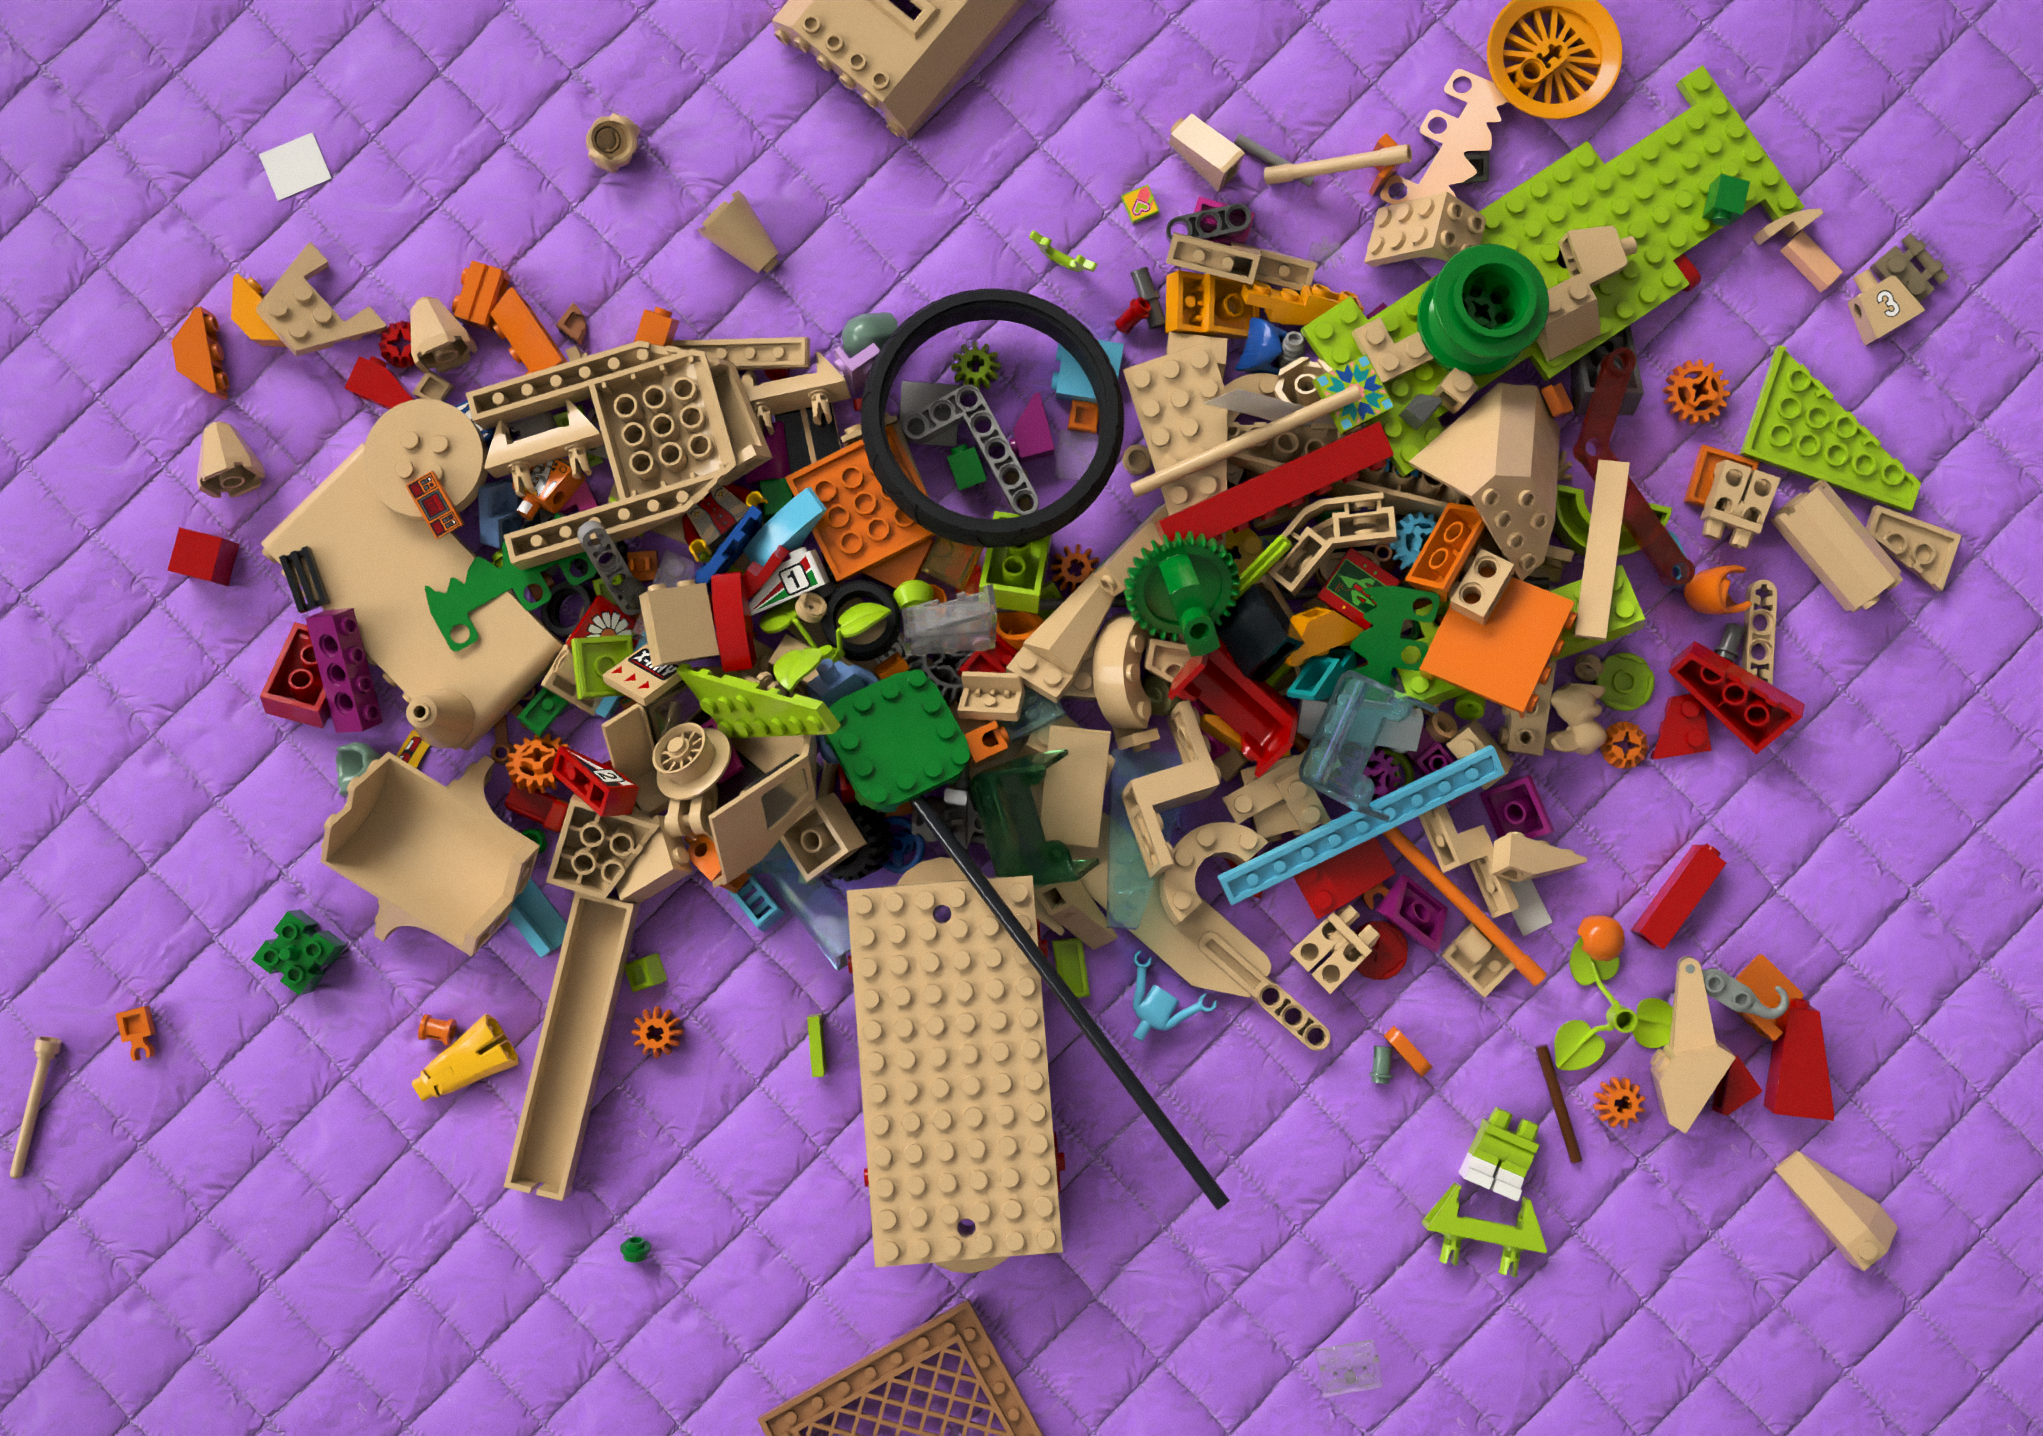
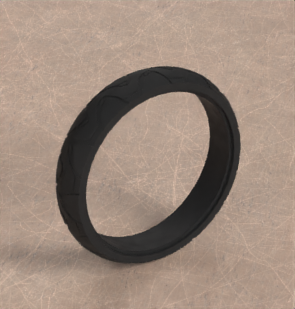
M998 288L977 289L948 295L926 305L906 319L891 334L878 353L866 380L861 406V431L868 461L878 482L896 506L910 519L926 530L956 543L985 548H1002L1034 542L1059 531L1083 514L1098 498L1114 472L1120 455L1124 434V405L1120 385L1108 355L1092 333L1074 316L1068 314L1061 307L1032 294ZM979 320H1002L1026 325L1048 335L1062 345L1075 358L1087 375L1095 394L1099 412L1100 429L1097 450L1081 479L1070 491L1047 507L1027 515L1008 519H983L962 515L948 510L925 496L911 483L896 462L886 436L884 421L886 403L893 381L900 368L919 346L941 331L953 326Z

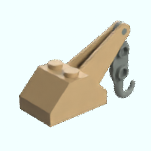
M1683 956L1678 960L1670 1040L1663 1050L1658 1049L1654 1053L1650 1061L1652 1065L1650 1070L1660 1110L1670 1125L1685 1134L1688 1132L1736 1058L1725 1044L1715 1038L1707 995L1736 1012L1755 1014L1765 1019H1776L1782 1016L1789 1006V996L1780 986L1775 987V990L1781 997L1780 1004L1775 1008H1768L1759 1001L1748 986L1717 968L1702 969L1700 963L1692 956Z

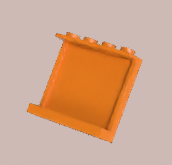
M1485 567L1479 572L1485 578L1492 577L1496 573L1494 569ZM1512 577L1485 625L1452 610L1450 603L1419 668L1420 674L1431 681L1433 678H1437L1519 713V717L1524 719L1526 712L1532 713L1536 707L1539 695L1535 693L1540 683L1545 685L1549 679L1552 668L1548 667L1552 657L1558 658L1563 649L1565 640H1562L1561 637L1565 629L1571 630L1576 621L1578 613L1574 612L1575 601ZM1470 593L1463 600L1468 604H1475L1481 597L1478 594Z

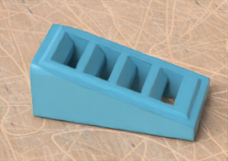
M752 874L749 878L750 882L737 893L727 891L753 924L764 932L785 915V911L755 875ZM756 888L757 891L745 901L743 897ZM763 897L765 901L752 910L751 907ZM769 907H771V909L768 912H766L761 918H759V916L762 913H764Z

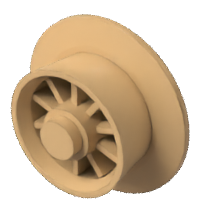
M682 723L671 728L657 742L652 755L653 765L657 769L656 779L660 791L666 797L673 800H688L703 794L714 786L726 771L731 758V744L723 732L714 728H702L696 723Z

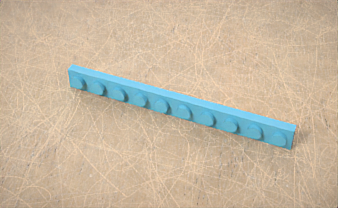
M1489 745L1217 877L1232 906L1504 775V769L1495 748Z

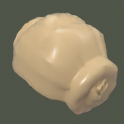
M615 112L611 116L596 119L586 135V148L589 151L588 158L601 169L610 173H616L620 167L630 163L632 155L638 150L640 127L627 116H621Z

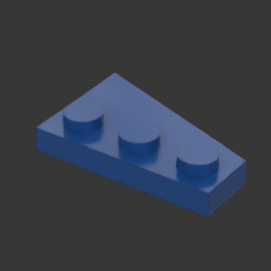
M754 505L749 508L727 539L718 546L707 564L704 563L697 570L694 576L696 578L695 584L706 583L707 591L709 592L711 590V576L726 573L744 553L743 549L762 528V512Z

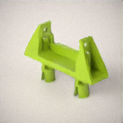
M1454 1182L1422 1221V1225L1427 1230L1444 1235L1439 1261L1447 1264L1451 1253L1450 1262L1455 1266L1458 1265L1461 1242L1465 1238L1503 1246L1498 1273L1505 1276L1509 1269V1273L1513 1277H1518L1517 1272L1521 1251L1526 1249L1547 1254L1531 1200L1526 1196H1522V1205L1518 1213L1516 1226L1467 1216L1459 1217V1195L1462 1186Z

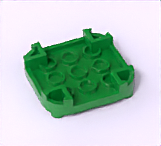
M915 669L891 675L840 698L829 707V710L841 726L834 734H823L825 743L830 745L855 791V799L861 806L866 805L873 810L884 811L885 814L894 812L898 806L947 783L952 785L960 779L970 758V749L966 737L937 686L921 670Z

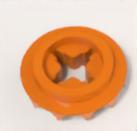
M1628 721L1617 722L1605 730L1608 737L1605 743L1600 746L1603 758L1610 765L1620 769L1636 767L1645 759L1649 746L1646 739L1647 735L1639 728V725ZM1624 736L1627 737V742L1635 745V747L1627 749L1626 754L1623 753V748L1613 745V743L1623 741Z

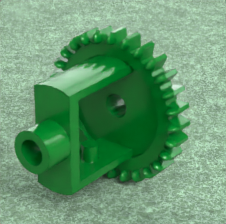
M1178 531L1175 532L1174 541H1170L1165 534L1163 535L1162 545L1152 540V551L1144 547L1141 549L1144 559L1133 558L1134 565L1137 568L1128 567L1127 569L1130 578L1124 579V584L1127 588L1124 590L1126 600H1128L1126 601L1128 610L1131 611L1133 620L1138 621L1141 629L1147 628L1152 636L1158 631L1162 640H1165L1170 632L1174 642L1177 641L1179 633H1182L1191 657L1202 656L1220 647L1214 623L1219 626L1222 625L1220 614L1230 617L1231 613L1227 606H1236L1237 602L1234 596L1240 595L1238 585H1240L1241 580L1238 575V567L1234 563L1231 553H1227L1223 544L1218 546L1216 539L1213 537L1206 542L1207 539L1203 533L1195 540L1192 531H1188L1185 539L1182 540Z

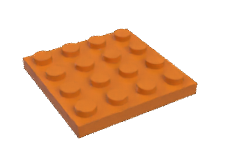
M892 424L886 426V436L896 462L911 483L929 498ZM863 438L785 477L794 497L804 489L811 487L827 509L813 528L812 533L838 584L936 535L910 519L885 493L870 466Z

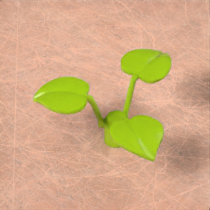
M791 598L773 606L762 616L759 626L765 633L773 634L786 629L791 623H794L811 646V648H805L802 651L792 650L787 652L774 665L773 671L777 681L784 689L792 693L796 685L814 671L822 660L831 659L833 663L842 661L841 657L845 656L842 635L845 638L859 635L893 613L885 606L870 602L860 603L851 607L838 619L841 627L836 630L837 649L831 645H824L818 648L804 626L797 619L799 616L795 611V604L798 598Z
M1580 937L1570 954L1569 967L1571 974L1581 985H1590L1596 981L1597 986L1612 1006L1606 1013V1020L1608 1022L1606 1025L1595 1026L1591 1029L1585 1021L1570 1020L1558 1029L1554 1040L1556 1066L1560 1070L1573 1071L1594 1064L1601 1058L1606 1046L1603 1038L1596 1033L1605 1030L1610 1032L1614 1028L1623 1033L1632 1031L1636 1041L1647 1048H1659L1668 1044L1673 1007L1659 998H1646L1637 1005L1636 1015L1631 1009L1620 1005L1601 981L1608 980L1617 973L1620 964L1619 956L1608 962L1594 960L1587 952L1582 950L1583 939Z

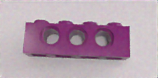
M354 608L325 610L306 617L335 732H363L383 723Z

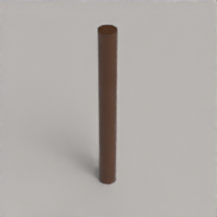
M1547 1044L1536 1046L1535 1049L1570 1162H1580L1583 1159Z

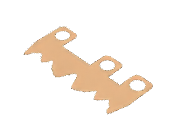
M1457 69L1453 72L1444 90L1447 94L1467 102L1466 107L1459 118L1439 110H1432L1428 113L1420 127V132L1429 138L1443 143L1419 184L1398 175L1391 176L1380 193L1383 201L1394 205L1443 192H1449L1456 196L1449 185L1462 183L1477 173L1464 153L1466 151L1491 150L1492 134L1486 123L1501 122L1502 119L1497 106L1504 105L1506 102L1509 103L1493 82L1463 69ZM1462 76L1469 78L1472 82V87L1468 92L1458 93L1453 89V82L1456 78ZM1435 117H1442L1447 122L1446 130L1440 134H1434L1428 128L1429 121ZM1394 183H1403L1407 187V195L1400 200L1392 199L1388 194L1389 187Z

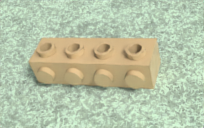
M1557 660L1548 665V667L1552 668L1547 683L1545 685L1540 683L1535 693L1539 695V699L1532 713L1527 711L1524 719L1519 717L1518 712L1502 706L1505 722L1504 727L1501 726L1499 729L1498 744H1501L1504 752L1535 757L1543 756Z

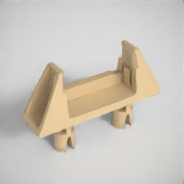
M815 352L817 373L813 374L808 373L757 385V376L754 370H746L741 381L762 433L764 425H766L769 435H773L774 427L771 415L812 407L813 422L815 424L821 425L822 413H824L829 424L832 421L829 403L851 399L845 378L820 352Z
M565 399L569 426L566 427L561 426L513 442L509 425L504 420L498 421L484 467L495 478L512 474L517 496H525L524 485L531 494L535 492L529 471L531 467L569 456L572 476L575 479H582L581 467L588 476L592 474L586 450L604 445V440L597 428L569 399Z

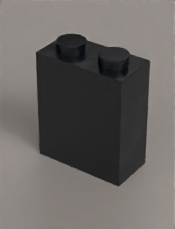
M1253 584L1236 601V606L1229 608L1230 617L1221 615L1222 625L1219 626L1214 623V626L1243 675L1263 683L1294 651H1297L1304 644V641L1273 593Z

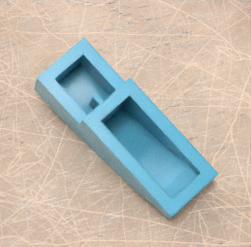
M811 487L804 489L782 507L756 533L743 549L744 553L751 563L755 561L764 567L779 544L789 551L799 549L827 509Z

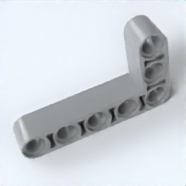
M964 385L909 414L904 419L903 430L905 437L914 445L924 444L964 422L1013 513L1023 516L1038 511V497L977 387ZM972 395L976 397L977 402L972 407H965L961 404L962 398ZM939 409H947L951 412L950 418L946 421L937 420L935 414ZM980 421H987L991 424V428L986 433H979L975 429L976 424ZM914 423H921L925 426L923 433L920 435L911 434L909 428ZM996 446L1002 447L1005 450V455L1000 459H994L989 455L990 449ZM1006 473H1016L1020 478L1019 481L1014 485L1006 484L1003 481ZM1022 498H1029L1034 505L1029 511H1022L1017 507V503Z

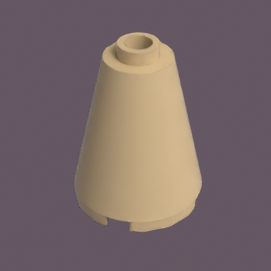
M737 190L732 194L734 199L729 204L726 201L721 203L702 223L704 227L699 228L697 231L704 238L758 274L762 270L767 274L779 263L776 259L779 252L745 195L740 190Z
M442 688L413 699L407 707L406 716L414 730L425 743L436 748H453L462 744L471 735L475 711L471 702L462 693L453 689Z

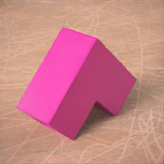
M584 480L582 485L559 512L567 514L577 508L581 512L600 506L586 480Z

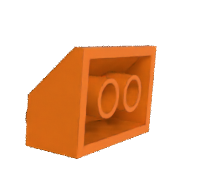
M513 287L509 288L491 312V316L496 322L492 327L502 340L508 339L512 345L508 349L510 354L518 364L523 362L529 370L525 375L568 362L528 302Z
M1448 502L1405 578V581L1416 590L1437 593L1440 601L1447 603L1449 600L1448 595L1454 583L1462 577L1469 557L1475 554L1488 531L1487 526L1474 506Z

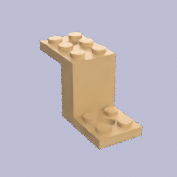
M1190 700L1177 703L1166 718L1182 764L1130 780L1120 794L1150 879L1162 875L1173 864L1172 859H1174L1173 848L1169 841L1165 842L1162 834L1164 825L1159 813L1206 799L1220 785L1221 773L1216 763H1212L1209 754L1211 752L1209 740L1206 735L1201 733L1199 727L1200 716L1198 710L1195 707L1192 708Z

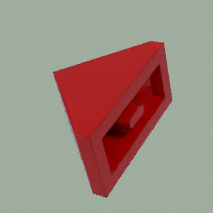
M1735 1055V1060L1715 1089L1712 1110L1722 1115L1731 1114L1762 1092V1089L1737 1055Z

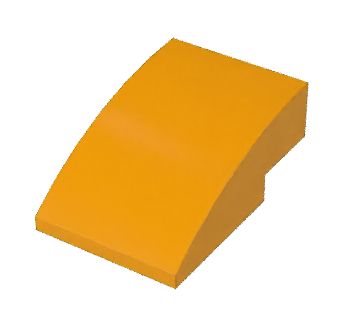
M1178 270L1166 277L1165 334L1177 332L1228 339H1247L1250 319L1252 317L1259 318L1260 307L1245 304L1241 295L1243 282L1207 273L1199 274Z

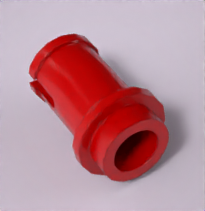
M1142 297L1132 299L1130 307L1115 320V325L1119 331L1129 334L1142 319L1148 318L1150 315L1149 311L1151 310L1149 302Z

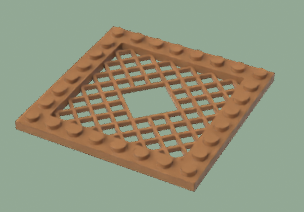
M969 1298L763 1413L757 1419L766 1436H804L801 1430L807 1426L806 1436L811 1435L813 1427L829 1431L828 1436H833V1433L843 1436H865L856 1433L860 1418L876 1422L872 1436H877L880 1424L897 1428L895 1436H899L901 1430L921 1436H944L948 1421L964 1425L961 1436H966L968 1427L984 1431L983 1436H988L989 1433L999 1436H1044ZM957 1342L961 1351L949 1348V1346ZM940 1352L937 1366L922 1362ZM945 1353L961 1357L957 1372L941 1368ZM965 1358L975 1377L961 1373ZM914 1367L910 1381L896 1377ZM918 1367L935 1372L931 1387L914 1382ZM939 1373L955 1378L951 1393L935 1388ZM959 1379L975 1383L972 1399L955 1394ZM887 1382L884 1396L869 1392ZM892 1382L908 1387L904 1402L888 1397ZM980 1386L990 1404L976 1400ZM912 1388L929 1393L925 1408L909 1403ZM933 1394L949 1398L945 1413L929 1409ZM861 1396L858 1410L843 1407ZM866 1397L882 1402L878 1417L862 1412ZM954 1400L970 1404L966 1420L950 1415ZM886 1403L902 1407L899 1422L882 1418ZM974 1406L990 1410L986 1425L970 1421ZM907 1409L923 1413L919 1428L903 1424ZM835 1411L831 1425L817 1422ZM839 1412L855 1416L852 1431L835 1427ZM994 1413H996L1005 1431L991 1427ZM927 1415L943 1419L940 1434L923 1430Z

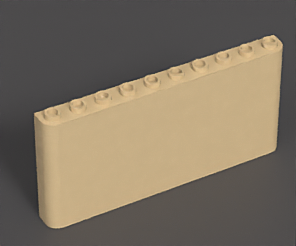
M362 443L261 542L264 547L261 552L271 562H278L282 566L279 559L280 556L290 555V552L300 551L305 546L310 547L330 603L321 606L324 609L323 611L354 608L367 661L373 666L378 665L384 671L382 676L393 687L398 685L405 692L402 697L406 702L410 703L417 697L442 688L458 691L471 702L475 711L472 725L473 730L471 735L462 744L453 747L455 750L460 747L463 750L469 751L548 673L564 643L554 633L550 632L532 611L525 610L518 597L510 589L467 613L478 633V639L460 651H452L430 613L425 585L430 586L435 592L447 593L450 578L454 577L465 584L468 568L477 555L453 531L440 539H436L426 521L409 519L383 504L373 493L366 480L363 468L365 443ZM304 557L300 558L305 573L308 577L315 601L319 600L306 560ZM291 562V563H292V566H293V569H294V572H295V574H296L298 583L301 585V582H300L299 576H298V574H297V571H296L294 562ZM458 624L451 629L450 636L454 642L464 643L468 640L470 631L467 626Z

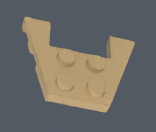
M311 242L305 246L258 304L256 312L259 317L295 356L333 347L334 343L349 339L352 342L362 339L363 335L375 332L378 335L385 331L387 325L370 306L348 320L343 321L307 282V280L329 267L328 260Z

